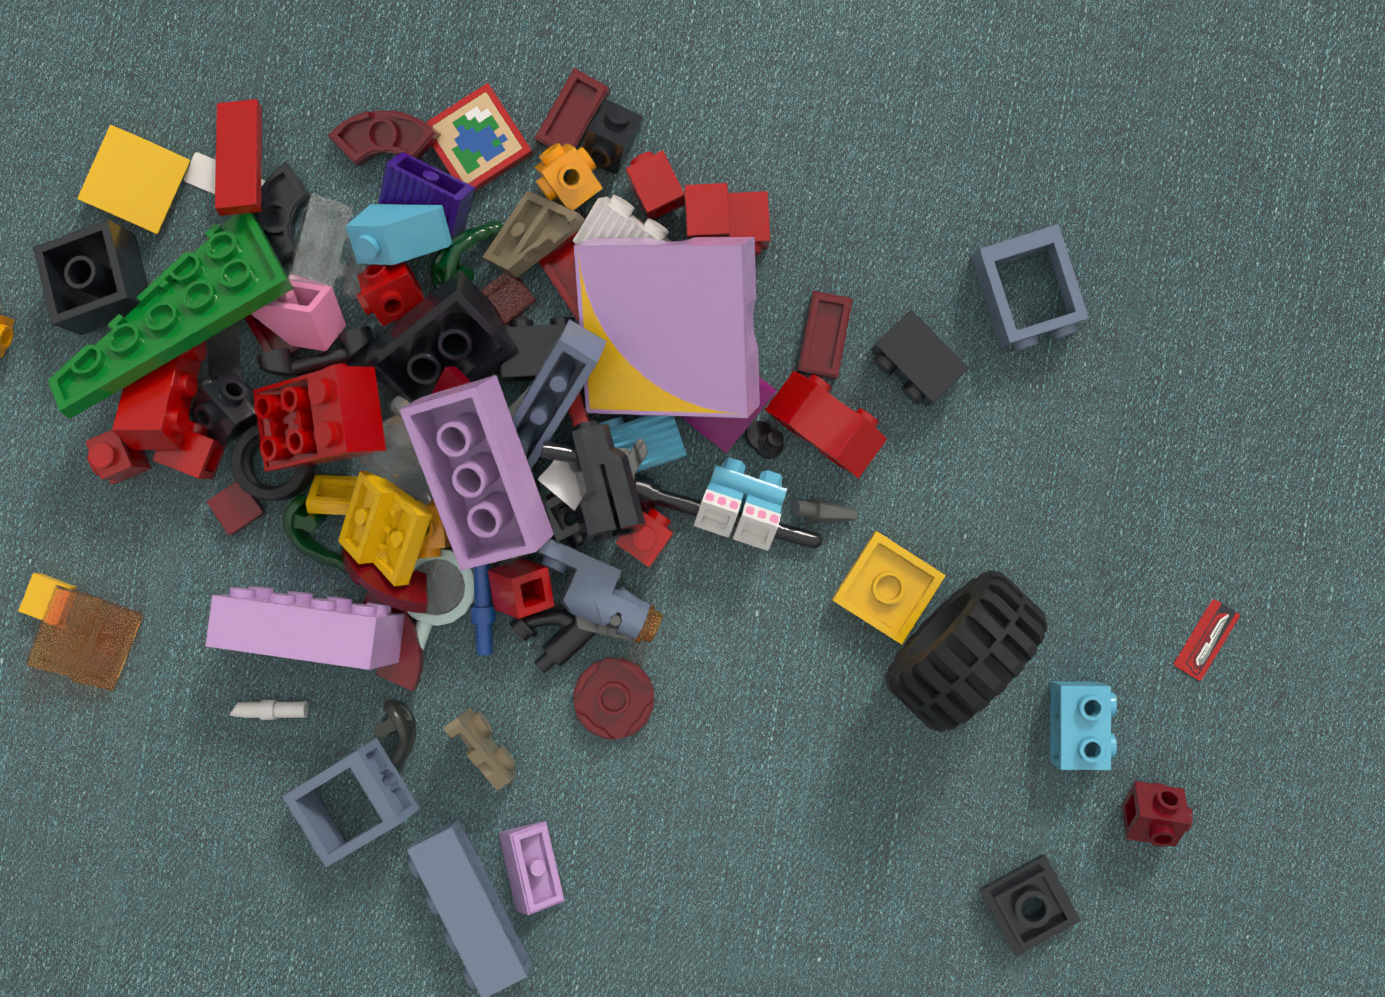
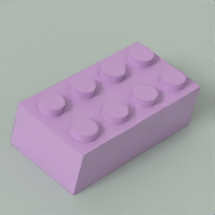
M496 375L423 396L400 409L460 570L537 552L554 535Z
M230 587L229 594L212 595L205 646L371 670L399 663L405 614L391 612L392 607L377 602L352 604V599L342 597L320 599L313 598V594L288 591L287 594L274 593V588Z

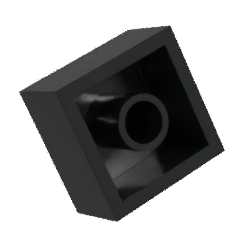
M109 220L33 247L51 324L76 334L84 335L106 327L118 314L126 317L140 303L136 297L148 287L136 235Z

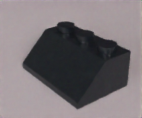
M460 270L370 342L364 366L375 367L376 377L407 406L423 396L432 394L445 367L456 366L471 382H474L515 350V345L490 300Z

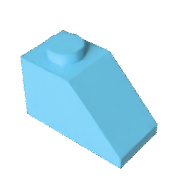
M370 204L345 226L357 264L395 265L447 248L452 244L442 205Z

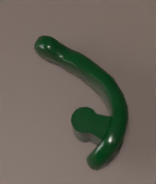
M496 220L487 221L481 226L467 229L451 239L452 244L447 248L439 250L431 264L430 274L434 287L436 289L439 288L460 270L473 281L474 272L458 263L461 254L478 241L497 235L502 229L503 224Z
M299 494L288 505L283 518V528L290 542L300 553L323 565L335 567L348 574L342 555L330 551L314 540L309 532L314 531L325 522L326 514L308 513L305 504L307 496Z

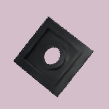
M1044 854L979 888L1015 956L1022 954L1081 921ZM1030 897L1040 898L1041 907L1035 915L1025 916L1022 914V904L1026 899Z

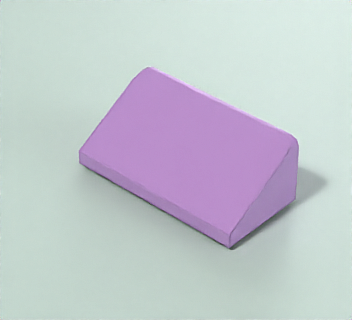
M546 821L499 832L517 912L530 915L564 902Z

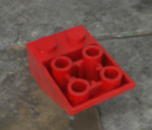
M333 366L253 390L254 411L257 416L260 436V453L263 457L265 472L356 458L387 451L375 367Z

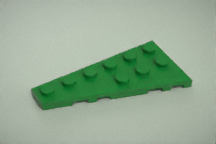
M254 213L233 215L222 226L215 223L205 232L208 239L195 252H184L136 297L140 303L126 317L118 314L107 324L112 329L96 345H85L48 380L58 409L68 419L75 417L294 289Z

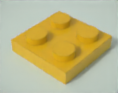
M874 531L831 600L902 645L946 575L884 535Z

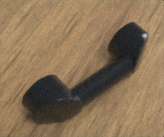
M369 326L358 327L338 334L341 348L292 360L289 348H282L258 355L256 357L261 371L283 377H297L322 370L331 365L349 363L360 356L369 347L370 342L373 341L371 328Z

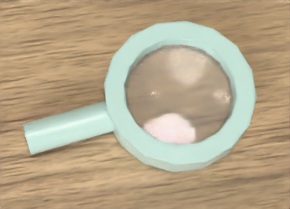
M441 548L442 556L417 559L414 571L427 573L426 614L408 612L410 616L417 619L415 627L422 650H424L432 625L439 626L458 620L469 611L474 603L473 568L460 570L453 550Z

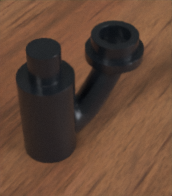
M564 609L541 611L520 619L514 617L509 623L512 629L525 641L531 636L534 638L538 635L535 629L537 627L549 625L561 627L542 645L545 652L534 661L543 673L549 671L555 664L562 667L597 634L578 629L575 615Z

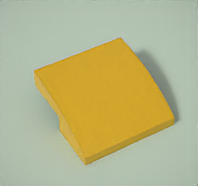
M110 125L77 199L158 235L188 169L190 160L139 136Z
M360 471L338 542L358 564L374 563L394 586L409 585L432 514L412 496L389 481L369 471Z

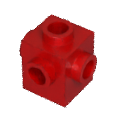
M406 261L395 265L371 264L364 272L357 275L361 291L356 293L358 301L368 316L374 313L382 326L398 321L425 299L421 286Z

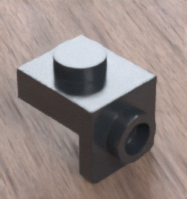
M606 100L588 127L583 146L597 167L613 174H618L622 166L624 154L641 128L643 116Z

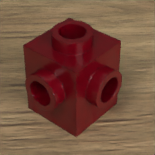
M1135 781L1121 804L1126 839L1148 842L1160 847H1176L1184 833L1191 829L1193 812L1191 807L1187 806L1185 790L1182 788L1170 787L1161 783L1151 784Z

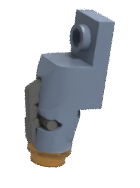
M549 539L534 553L543 558L541 565L548 567V569L564 574L566 568L571 570L559 601L569 613L575 615L578 629L622 640L632 639V641L640 643L641 640L647 643L652 642L660 627L663 613L656 611L655 605L639 599L619 585L618 589L615 588L622 570L552 539Z

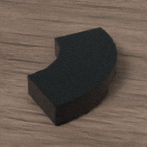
M286 161L262 185L261 212L254 213L282 266L301 254L295 240V223L301 209L312 199L295 171Z

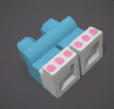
M727 457L721 467L716 465L694 526L729 538L738 512L741 511L733 539L768 551L779 526L781 507L787 491L786 488L782 487V475L766 470L761 471L759 479L744 475L746 466L742 461Z

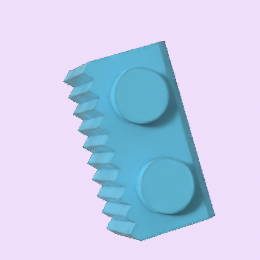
M639 415V419L624 423L622 417H617L599 424L609 425L616 448L631 450L639 438L644 440L648 454L635 473L687 457L674 416Z

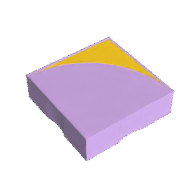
M695 237L675 242L659 241L651 238H591L574 245L579 324L607 341L598 363L584 384L586 413L748 418L760 405L758 345L753 326V312L756 301L754 237Z

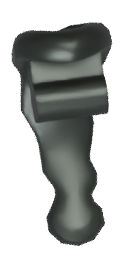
M389 699L383 705V709L389 718L375 725L374 734L376 737L384 739L397 732L398 746L390 758L397 770L412 750L416 736V722L413 714L405 704Z

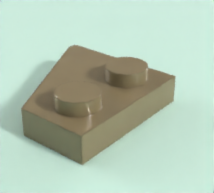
M527 190L483 255V258L492 266L517 278L581 228L585 219L578 212Z
M470 707L443 727L451 738L459 734L469 749L466 751V756L484 774L497 791L513 780L516 775L513 770L516 767V763L504 746L498 748L490 736L493 729L481 712L475 714Z

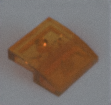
M56 585L26 658V665L69 676L73 682L113 691L143 614L105 599Z

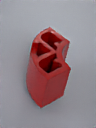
M793 371L765 411L799 439L802 438L812 444L821 452V455L851 475L859 478L887 440L876 428L879 421L861 408L854 412L829 393L832 389L831 386L815 374H811L808 379Z

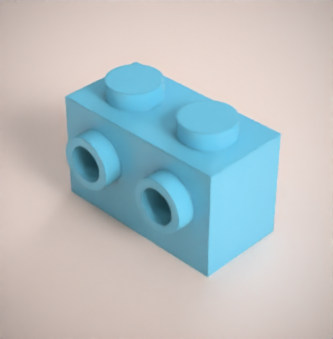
M1050 681L1051 764L1060 770H1111V758H1115L1117 753L1116 738L1111 733V717L1116 715L1117 701L1115 694L1111 692V686L1101 682Z

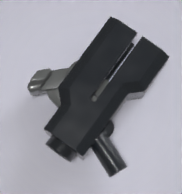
M586 421L573 427L574 431L571 432L567 440L568 445L543 442L541 458L566 462L570 470L576 474L582 499L575 512L584 544L607 540L610 538L609 532L611 531L613 538L639 532L646 523L634 482V474L648 454L647 446L643 439L639 438L631 450L616 448L609 425H599L598 421Z

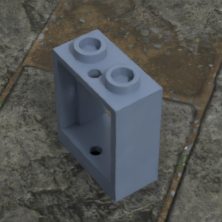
M1059 224L980 248L971 257L1000 348L1013 345L1015 352L1038 345L1037 337L1052 333L1054 339L1062 338L1078 332L1076 325L1089 319ZM1047 250L1067 315L1016 330L996 266Z
M377 738L282 796L289 807L292 817L298 821L310 841L312 850L319 856L325 867L330 866L398 826L420 809ZM351 768L382 820L345 841L314 789L346 769Z

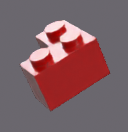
M727 183L685 185L687 240L695 237H754L755 256L761 254V249H768L770 243L768 191L728 193Z

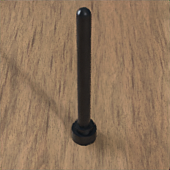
M638 475L635 486L642 510H646V507L654 509L655 505L697 516L701 500L661 490V485L653 483L654 479ZM740 511L736 517L734 527H737L741 515ZM780 522L774 538L813 549L820 547L822 544L820 534Z

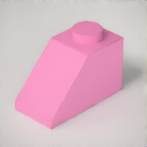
M290 280L294 288L293 290L251 313V315L289 345L320 351H327L338 337V334L346 327L332 287Z

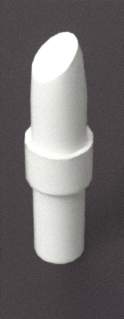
M261 700L260 702H238L229 715L242 718H260L261 720L307 718L309 705L307 701L278 702V700Z

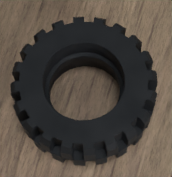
M992 570L983 572L976 579H971L964 587L954 592L910 636L887 669L888 672L885 675L888 690L931 730L939 732L953 730L960 723L964 724L975 713L981 712L987 707L990 701L997 695L999 696L1007 688V685L1022 672L1025 664L1033 658L1037 652L1036 648L1045 638L1044 633L1048 628L1045 613L1002 572Z

